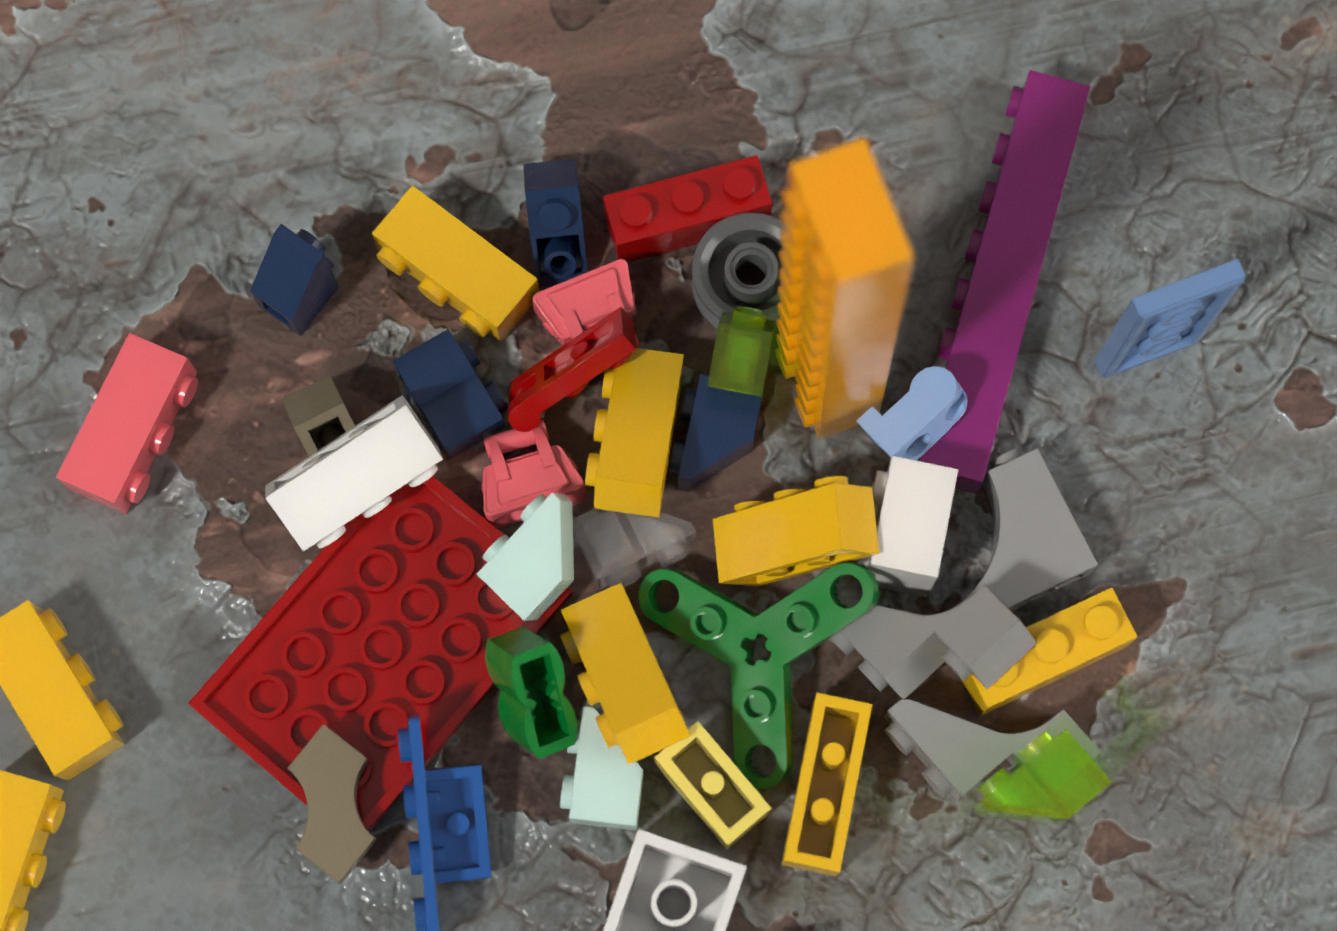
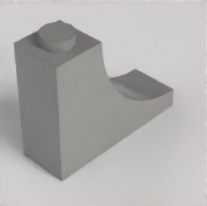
M1019 448L1013 449L990 462L992 469L988 471L982 484L992 510L994 533L989 564L980 583L955 607L964 603L985 586L1013 612L1090 575L1098 566L1038 448L1023 455Z

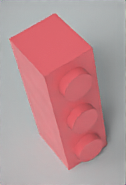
M129 333L56 478L69 490L127 515L132 503H139L148 489L150 483L148 471L156 455H163L172 441L174 435L172 423L180 407H187L197 390L198 379L196 375L198 372L189 359Z

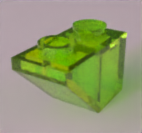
M1067 729L1054 739L1045 731L1020 752L1027 762L1010 775L1002 767L977 788L984 798L973 809L981 817L1061 824L1076 814L1111 784L1112 781Z

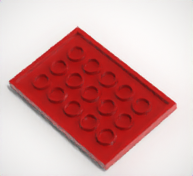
M434 476L415 487H410L406 483L390 494L392 501L375 515L365 518L361 513L344 525L346 528L344 534L323 548L188 702L193 709L306 806L307 799L302 785L288 767L323 724L326 725L369 760L359 780L357 805L360 817L370 832L404 794L403 785L414 782L412 761L401 762L398 729L409 728L408 715L420 713L424 764L426 768L495 687L486 665L485 651L487 640L522 626L539 635L573 595L572 590L567 587L538 620L524 621L477 575L487 564L483 559V555L504 534Z

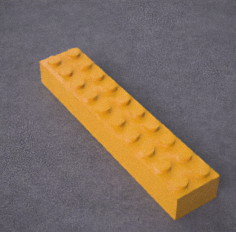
M865 137L790 164L789 188L781 191L786 210L781 212V219L785 230L780 232L784 250L779 251L783 268L778 269L782 285L778 287L781 302L777 303L780 318L776 319L779 333L776 334V340L779 348L775 349V353L785 379L794 377L797 383L795 388L798 397H795L794 401L803 426L805 428L814 426L819 440L858 426L857 420L872 406L880 413L914 260Z

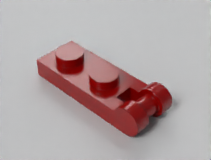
M622 307L613 311L510 382L508 387L510 403L508 407V420L511 427L521 432L535 429L540 423L543 411L564 397L571 398L576 396L587 386L591 379L606 369H615L629 359L632 352L636 350L634 321Z

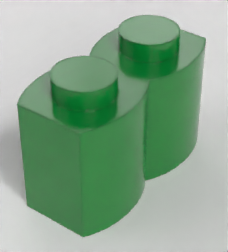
M523 626L488 639L485 651L486 665L492 681L501 690L498 700L499 717L508 736L539 759L575 745L577 720L571 703L562 694L565 673L561 657L556 648L550 642Z

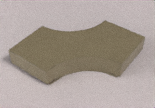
M323 724L288 767L302 785L308 806L306 827L295 849L337 883L342 884L377 840L363 823L357 805L359 780L369 760Z

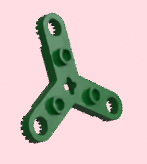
M859 563L837 564L761 614L753 612L710 586L704 585L686 575L683 571L674 568L655 570L649 573L640 585L638 592L639 604L643 613L650 620L730 666L734 764L755 789H768L779 785L788 778L790 771L793 769L790 664L868 614L876 606L877 597H879V584L874 577V573L864 565ZM844 575L854 576L862 586L861 600L854 607H847L845 604H841V601L837 599V593H835V590H837L836 584L839 583V579L843 578ZM666 580L672 582L679 592L678 604L670 612L662 610V607L657 605L658 601L655 600V597H657V594H655V591L658 590L657 586ZM765 636L767 638L765 648L771 652L770 658H762L754 662L752 660L754 650L748 646L749 640H757ZM765 745L775 754L776 767L770 776L760 775L758 771L754 770L755 767L751 766L752 759L750 757L753 755L752 751L755 750L756 746Z

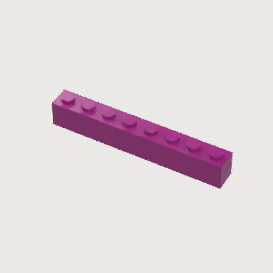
M1029 70L1023 88L1013 85L1005 116L1014 118L1010 135L1000 133L991 162L1001 166L996 183L986 181L978 208L979 212L987 214L983 231L973 229L964 260L974 262L969 280L959 278L951 304V309L960 311L955 329L945 327L937 358L946 360L945 369L954 375L965 391L968 402L966 411L951 429L918 459L920 462L958 469L955 488L977 494L984 480L1091 88L1088 85Z

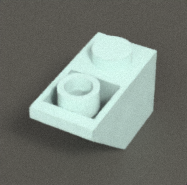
M554 492L548 497L544 494L539 495L524 509L520 515L524 523L510 538L505 534L488 548L483 555V559L487 564L477 573L524 621L538 620L574 581L572 501L565 494Z
M583 706L581 720H577L575 745L567 748V753L577 754L574 776L564 775L560 808L570 809L569 820L574 824L637 831L644 779L643 769L637 761L628 764L619 744L608 749L595 720V717L600 714L594 707Z

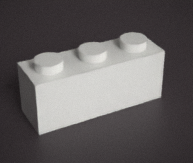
M402 395L265 485V498L303 552L314 544L318 548H323L342 536L346 531L343 525L361 513L365 518H368L384 509L392 501L390 494L406 483L410 487H415L428 480L438 470L435 464L443 460L439 447Z

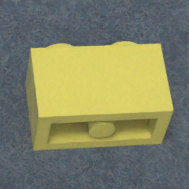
M697 721L688 729L691 737L662 750L654 757L655 765L723 847L728 850L767 817L771 807Z

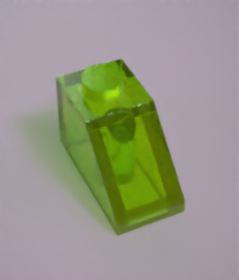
M734 307L733 313L723 311L718 324L707 387L762 397L770 365L776 321L765 319V312L749 307Z

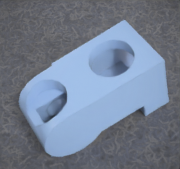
M928 367L917 373L911 382L910 391L884 415H881L872 406L857 420V423L890 458L896 456L917 461L963 416L968 403L967 395L950 371L943 367Z

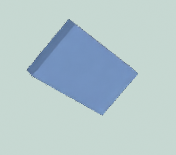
M1235 259L1132 298L1094 360L1101 378L1111 377L1199 343L1246 278L1239 260Z

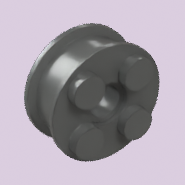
M760 213L735 215L725 218L712 226L698 243L692 263L693 296L702 316L718 331L731 337L746 340L762 339L779 333L776 319L780 318L777 303L781 302L778 287L782 284L778 269L783 268L779 251L784 250L780 232L785 230L781 220ZM755 267L763 272L765 279L757 285H746L737 278L736 274L743 268Z

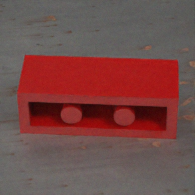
M758 155L603 196L605 219L617 260L624 259L627 263L696 245L712 226L725 218L743 213H760L769 216L772 213V201Z

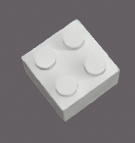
M892 456L886 472L877 470L871 488L880 554L858 559L856 563L868 567L874 573L879 588L922 597L928 596L939 574L958 469Z
M638 829L603 931H726L747 866Z

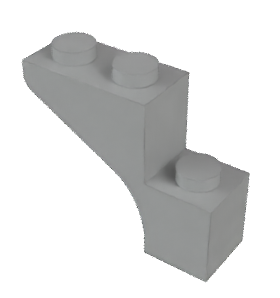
M985 586L959 606L935 615H917L876 605L868 614L830 638L847 657L856 650L865 659L858 668L880 692L889 685L903 700L944 662L963 681L972 674L988 689L1037 644L1022 622ZM837 597L841 601L840 603L845 604L847 607H854L859 603L856 600Z
M909 699L898 701L883 717L889 723L885 732L894 745L905 755L913 751L927 767L921 773L928 784L942 798L950 794L956 802L1005 759L1013 766L1009 771V775L1017 786L1029 797L1036 793L1044 801L1101 753L1098 747L1064 709L1042 726L1016 734L996 732Z

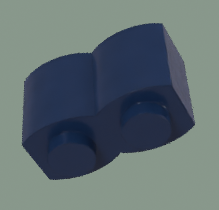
M449 329L392 361L403 384L449 459L483 440V437L490 436L505 427L500 413L507 410L508 407L494 383L491 381L483 386L474 372L473 368L481 363L465 336L456 341Z

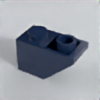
M576 159L523 164L534 272L539 286L557 285L588 272Z
M280 224L273 234L250 292L260 308L301 336L337 291L339 285L331 270L334 264L324 254L326 250L325 245L304 229H300L295 234L283 224Z
M700 374L697 391L686 390L681 420L690 422L686 442L675 441L670 464V472L679 474L678 490L691 491L752 452L764 387Z

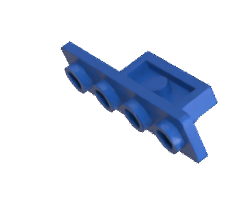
M420 713L409 714V728H399L398 737L401 762L412 761L414 784L403 785L406 819L417 818L419 840L408 841L411 876L422 875L424 897L414 898L416 931H440L435 883L491 878L481 763L425 769Z

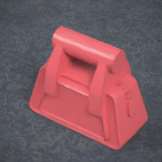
M624 259L615 260L542 290L533 296L535 313L543 322L545 329L561 345H565L619 307H622L631 318L635 316L634 311H636V307L634 308L635 292L632 293L629 268ZM635 333L636 348H641L638 337Z
M540 420L539 425L528 432L517 431L513 428L483 437L488 457L492 461L491 465L484 468L482 474L484 513L487 521L496 528L523 521L520 515L541 494H544L546 497L552 492L565 494L572 501V505L582 503L587 498L584 481L577 471L578 467L574 461L568 457L561 446H550L548 442L550 439L544 420ZM534 444L537 445V451L507 460L503 457L505 453Z

